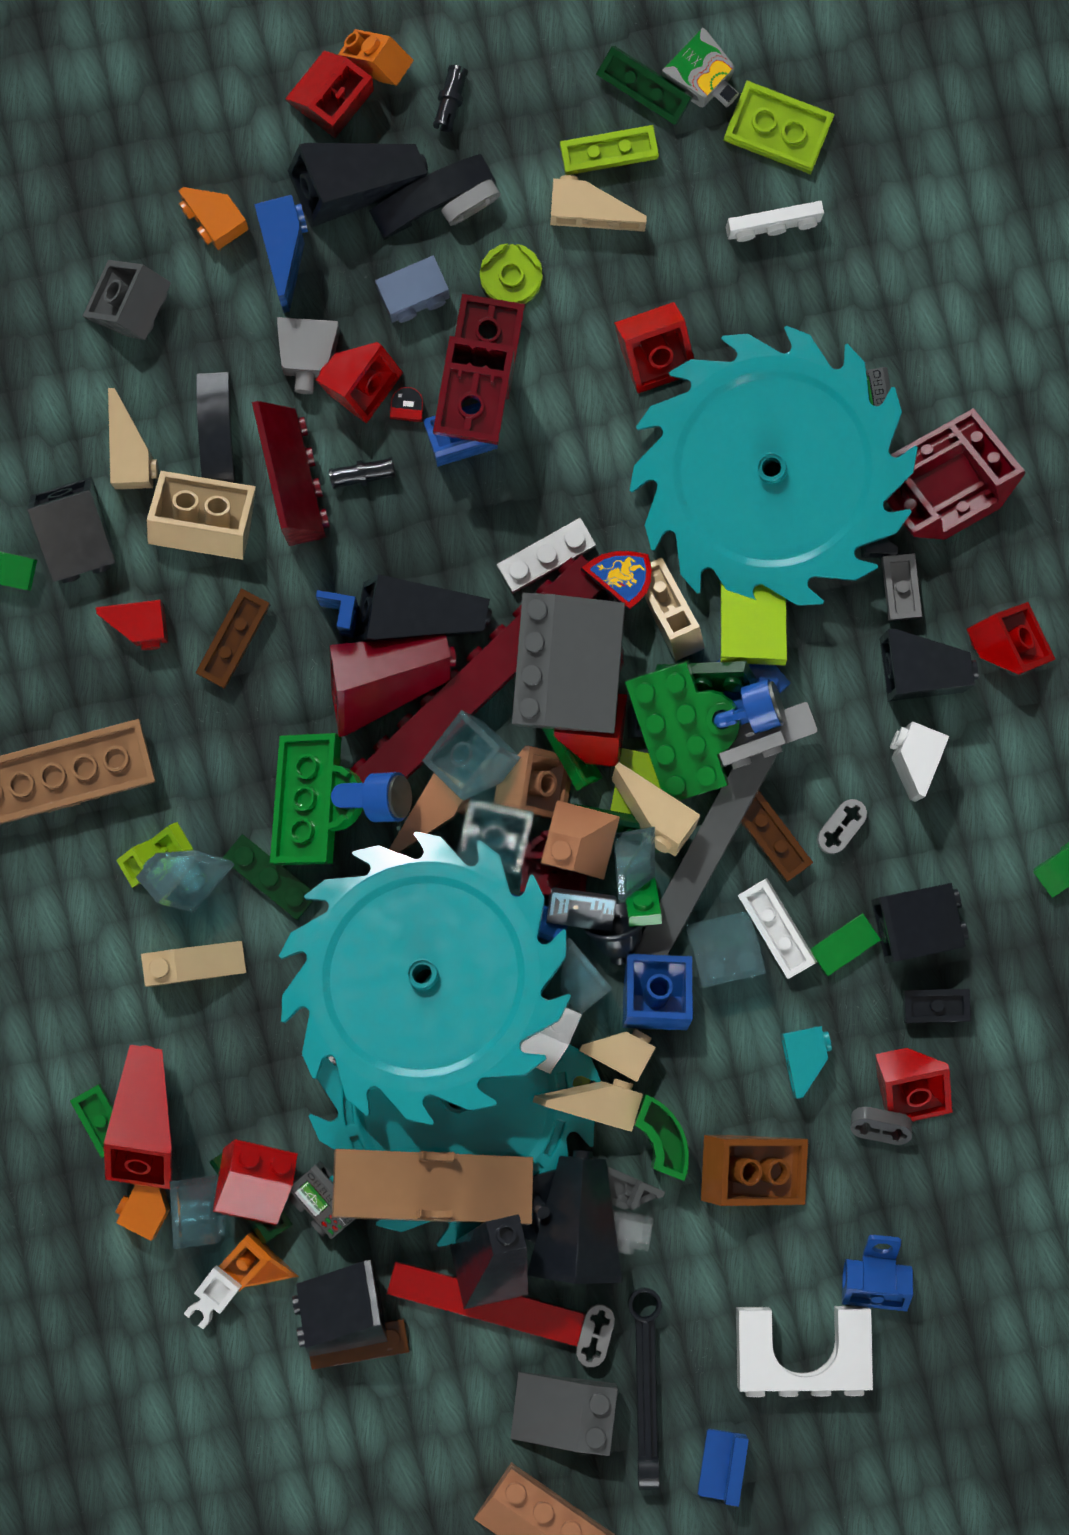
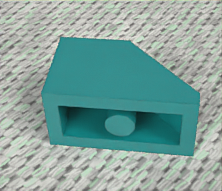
M822 1026L780 1034L793 1098L804 1097L828 1060L827 1051H832L828 1031L823 1032Z

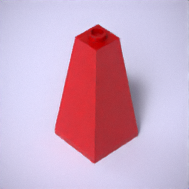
M148 1045L129 1046L104 1140L105 1180L171 1190L172 1147L162 1049H155Z

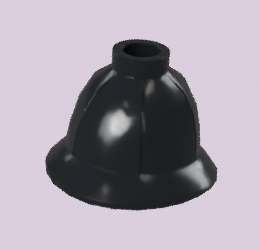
M621 902L616 904L612 931L583 929L588 936L593 938L597 948L605 956L610 957L612 964L623 965L626 964L627 954H633L641 941L643 926L629 927L626 904Z

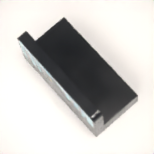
M554 887L549 894L546 923L612 931L617 897L614 895Z

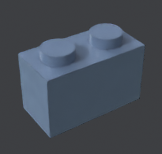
M434 255L375 280L376 289L391 323L398 320L400 323L407 322L417 316L416 312L425 308L429 310L437 309L446 303V299L450 298L449 288Z

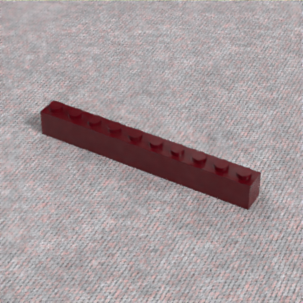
M581 555L576 560L572 557L568 559L558 570L561 575L554 582H551L549 579L545 581L535 593L596 599L604 589L581 571V568L588 563ZM522 604L513 612L512 615L515 619L507 627L501 624L491 633L489 638L492 641L484 649L478 646L468 655L466 660L469 663L461 671L455 668L450 672V680L444 683L445 686L437 694L432 690L421 700L419 704L422 708L414 716L408 713L398 722L396 727L399 730L391 738L385 735L375 744L373 749L376 752L367 761L361 758L352 766L350 770L360 777L362 783L371 773L400 772L408 780L516 676Z

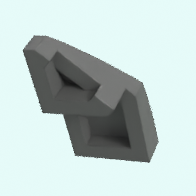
M607 1166L612 1205L624 1210L628 1208L634 1210L652 1199L664 1197L665 1191Z

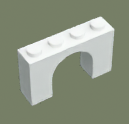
M834 1306L835 1344L829 1360L815 1371L797 1373L784 1368L778 1363L774 1355L772 1310L769 1307H736L737 1387L739 1391L745 1392L747 1397H764L765 1391H778V1396L795 1397L798 1396V1391H811L812 1396L823 1397L831 1396V1391L844 1390V1395L863 1396L864 1390H873L871 1309L860 1306Z

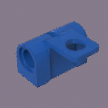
M869 1235L863 1251L862 1261L845 1259L842 1275V1305L908 1311L913 1297L912 1266L896 1264V1258L901 1247V1239L899 1237ZM877 1244H888L891 1248L878 1249L874 1246Z

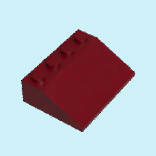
M262 401L252 402L280 528L288 545L293 546L326 538L324 529L330 528L326 509L320 510L317 498L323 497L319 478L313 479L310 467L316 466L312 447L305 448L303 436L309 435L305 417L298 418L295 408Z

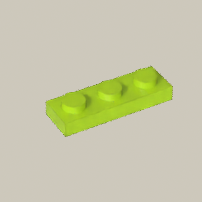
M653 125L560 141L565 175L656 160L659 157Z

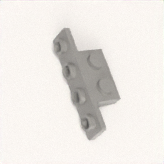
M803 702L785 709L786 721L783 726L755 734L750 723L742 725L737 739L729 749L719 753L723 767L732 764L734 770L752 763L750 759L752 756L760 753L763 754L764 758L783 752L782 745L816 733L818 728L809 704Z

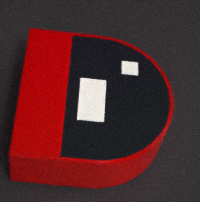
M411 387L398 389L392 396L390 419L422 422L423 398L421 394Z

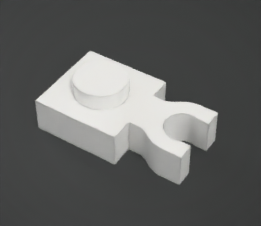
M216 1265L194 1293L200 1298V1301L188 1307L184 1315L189 1318L195 1310L201 1311L204 1318L198 1326L204 1329L212 1320L213 1310L219 1314L222 1313L242 1285Z

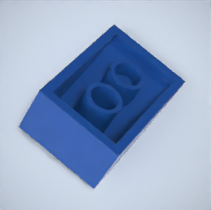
M292 195L254 204L283 313L289 312L305 245L302 233L308 232L301 204H294Z

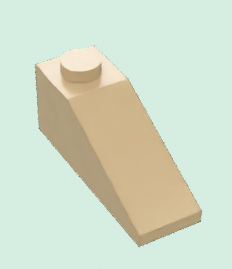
M564 175L560 179L553 178L550 225L645 232L646 215L587 181L579 180L576 176Z
M108 388L110 483L114 489L153 488V479H158L159 475L158 461L153 459L116 389Z
M661 557L650 562L652 568L651 583L644 597L675 661L705 649L700 626L663 558Z
M618 762L614 769L612 781L633 816L640 824L644 834L652 841L653 846L657 850L676 856L696 829L700 814Z
M243 941L141 954L146 987L247 973Z
M614 1078L613 1084L600 1081L535 1095L533 1102L632 1132L643 1094L633 1091L632 1083Z

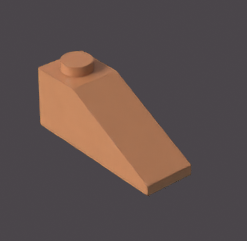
M436 769L389 850L401 854L418 843L414 836L415 831L432 834L452 821L457 813L463 815L472 801V798L468 796L470 788Z

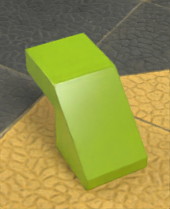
M178 822L168 825L152 839L132 847L116 861L133 888L177 863L194 849Z

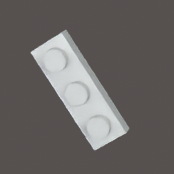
M822 201L728 218L726 224L728 240L737 239L738 242H744L755 238L757 234L768 233L769 236H775L786 232L788 228L799 227L800 230L813 228L822 220L824 214Z
M578 518L498 563L497 568L513 594L560 568L571 557L576 559L596 547V544L581 518Z
M767 878L738 895L787 979L817 962Z

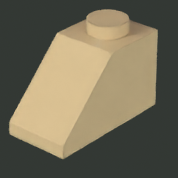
M635 1029L632 1034L625 1031L582 1044L579 1051L637 1082L656 1047L649 1044L652 1039L651 1037Z

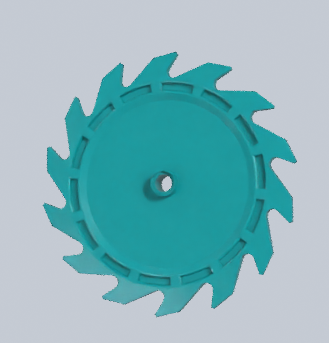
M785 326L784 329L792 347L785 354L780 353L749 334L722 336L721 339L737 352V358L732 362L691 359L671 370L669 376L689 381L691 383L690 390L650 406L636 426L638 431L659 427L663 430V435L634 465L629 491L633 493L649 481L657 483V490L644 525L651 550H656L666 532H674L677 541L680 575L697 594L701 593L703 571L712 569L726 590L755 599L753 594L754 588L758 585H763L797 606L824 604V600L808 587L810 579L818 577L856 581L878 568L877 564L859 560L855 557L856 549L897 534L912 513L910 509L887 512L884 509V503L913 474L918 447L913 446L899 457H892L889 454V449L902 414L896 389L891 387L884 402L880 406H873L869 401L865 362L849 344L845 345L844 365L840 369H833L810 334L789 326ZM771 462L781 465L780 472L774 477L764 474L766 465Z
M415 831L414 836L424 850L421 858L413 859L379 845L353 851L352 855L368 864L371 868L366 876L325 879L304 895L306 900L327 902L329 908L324 914L291 932L279 954L281 959L299 953L307 955L305 964L282 995L281 1022L286 1023L302 1008L309 1010L302 1056L312 1078L317 1079L325 1058L334 1057L346 1099L366 1116L370 1115L368 1094L371 1089L379 1088L407 1120L433 1126L434 1121L424 1106V1101L427 1097L434 1096L469 1111L496 1106L498 1103L496 1100L479 1090V1083L483 1079L526 1076L547 1059L545 1055L524 1053L521 1051V1045L525 1040L560 1021L571 999V995L566 994L552 1000H545L542 997L543 990L566 959L567 931L563 929L548 944H541L538 941L545 898L534 875H530L524 893L519 897L513 896L510 892L500 855L481 840L477 841L478 863L475 866H467L440 836ZM425 969L432 971L428 982L417 983L416 977L420 971Z
M432 972L421 982V984L426 983L430 980ZM569 1044L550 1074L535 1068L526 1076L483 1079L479 1083V1090L498 1102L496 1106L469 1111L459 1106L451 1107L447 1101L437 1097H427L424 1101V1106L434 1121L432 1126L407 1120L379 1088L371 1089L368 1094L370 1115L366 1116L346 1099L337 1064H333L327 1057L322 1063L317 1080L337 1109L338 1114L332 1121L325 1120L311 1113L308 1117L318 1140L334 1150L427 1151L533 1157V1175L556 1169L559 1156H568L566 1138L570 1132H577L589 1147H593L594 1121L534 1103V1096L574 1087L573 1080L577 1076H583L595 1082H600L601 1079L592 1058ZM333 1175L329 1178L331 1181H333ZM380 1219L376 1221V1226L404 1232L430 1221ZM448 1222L447 1228L436 1244L438 1247L455 1244L457 1239L482 1223Z

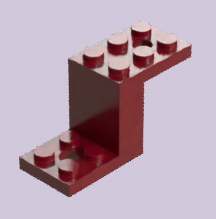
M462 294L455 337L449 336L433 434L498 445L505 402L510 397L525 304ZM484 324H492L497 328V334L491 339H485L479 334L480 327ZM474 398L478 400L481 405L480 410L475 414L465 413L461 406L466 399Z

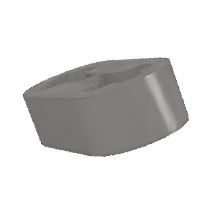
M486 180L449 202L441 212L450 226H453L492 204L500 197L501 193L492 180Z
M856 799L844 801L835 810L817 835V844L821 851L826 854H835L845 848L867 818V810L864 804ZM854 806L857 807L856 815L859 817V820L853 819L844 826L841 823L847 816L844 808L851 809ZM837 828H840L842 832L837 837V841L840 843L839 846L832 845L827 847L825 845L827 838L824 836L825 832L831 834Z
M604 1304L592 1305L588 1308L576 1347V1354L581 1364L586 1367L599 1366L606 1357L615 1318L612 1310ZM599 1310L605 1311L604 1316L609 1319L608 1324L602 1323L599 1334L594 1333L595 1322L590 1317L591 1315H597ZM592 1337L597 1338L596 1350L600 1351V1355H595L592 1357V1360H587L586 1353L582 1352V1348L590 1346Z

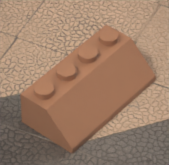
M512 1462L474 1517L477 1522L496 1535H615Z

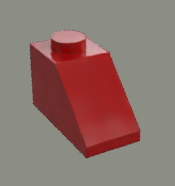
M161 600L96 607V614L134 645L141 646V650L161 648L160 643H168L165 606Z

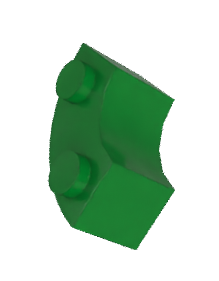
M644 1094L634 1126L642 1130L651 1143L653 1152L651 1168L685 1181L689 1165V1151L685 1133L675 1115L664 1104Z

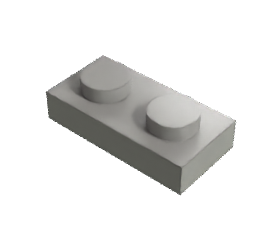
M915 553L883 556L881 561L888 621L920 619L922 617Z

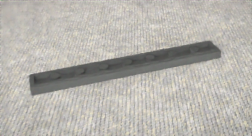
M760 753L750 757L751 764L734 770L732 768L727 777L728 786L721 788L659 902L662 924L646 926L641 935V941L633 954H670L778 754L764 758L763 754Z

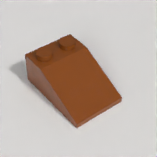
M704 1135L701 1201L720 1206L805 1205L808 1139Z

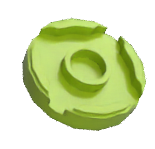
M501 244L495 247L482 260L480 268L481 287L486 296L491 299L526 304L533 300L539 292L543 279L539 259L533 251L520 244Z

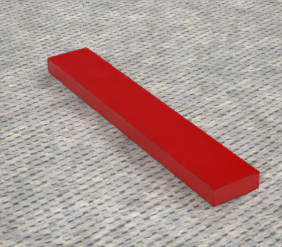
M399 1261L395 1262L387 1291L388 1295L576 1347L586 1315L580 1311L525 1296L464 1310L457 1277Z

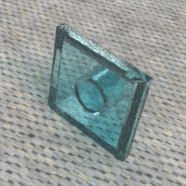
M197 850L156 853L145 862L143 869L136 878L158 904L194 913L232 869L234 864L230 860Z
M571 938L567 940L566 959L562 963L560 991L564 995H571L567 1008L573 1011L577 1010L582 1014L612 990V987Z

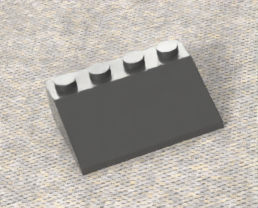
M523 593L512 724L518 727L615 733L625 603L555 594Z

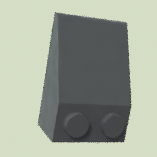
M518 1371L510 1439L574 1452L610 1456L618 1391L617 1384Z

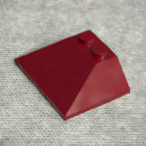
M973 408L891 454L892 457H899L913 446L918 447L913 474L886 502L894 512L906 509L912 511L904 525L913 537L945 540L999 510L1024 477L1025 470Z

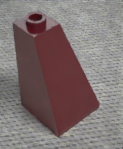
M446 634L330 645L331 693L338 737L346 736L449 681L450 666H456V655L454 647H448Z

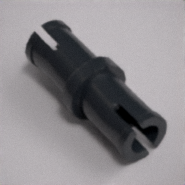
M449 65L444 88L438 94L440 103L433 127L438 129L439 125H441L440 131L443 132L453 131L457 109L463 103L461 94L468 70L463 68L460 73L462 66Z
M392 457L364 463V460L357 461L356 465L329 469L333 489L361 483V486H366L370 481L391 477L396 478Z

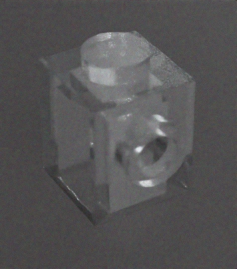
M613 1210L619 1253L634 1254V1249L649 1251L654 1218L644 1214Z

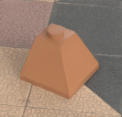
M525 746L499 774L493 808L515 814L552 819L557 800L568 803L571 779L557 754L544 749Z
M557 800L540 864L604 880L620 816Z

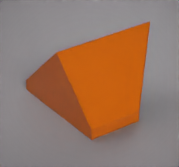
M252 1231L218 1266L242 1285L239 1292L245 1287L299 1277L266 1244H262L258 1236Z

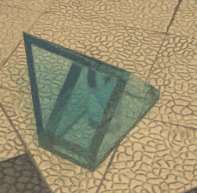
M655 827L615 834L614 864L618 900H625L655 877Z

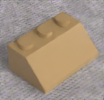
M160 471L147 517L148 544L243 560L249 538L256 486Z

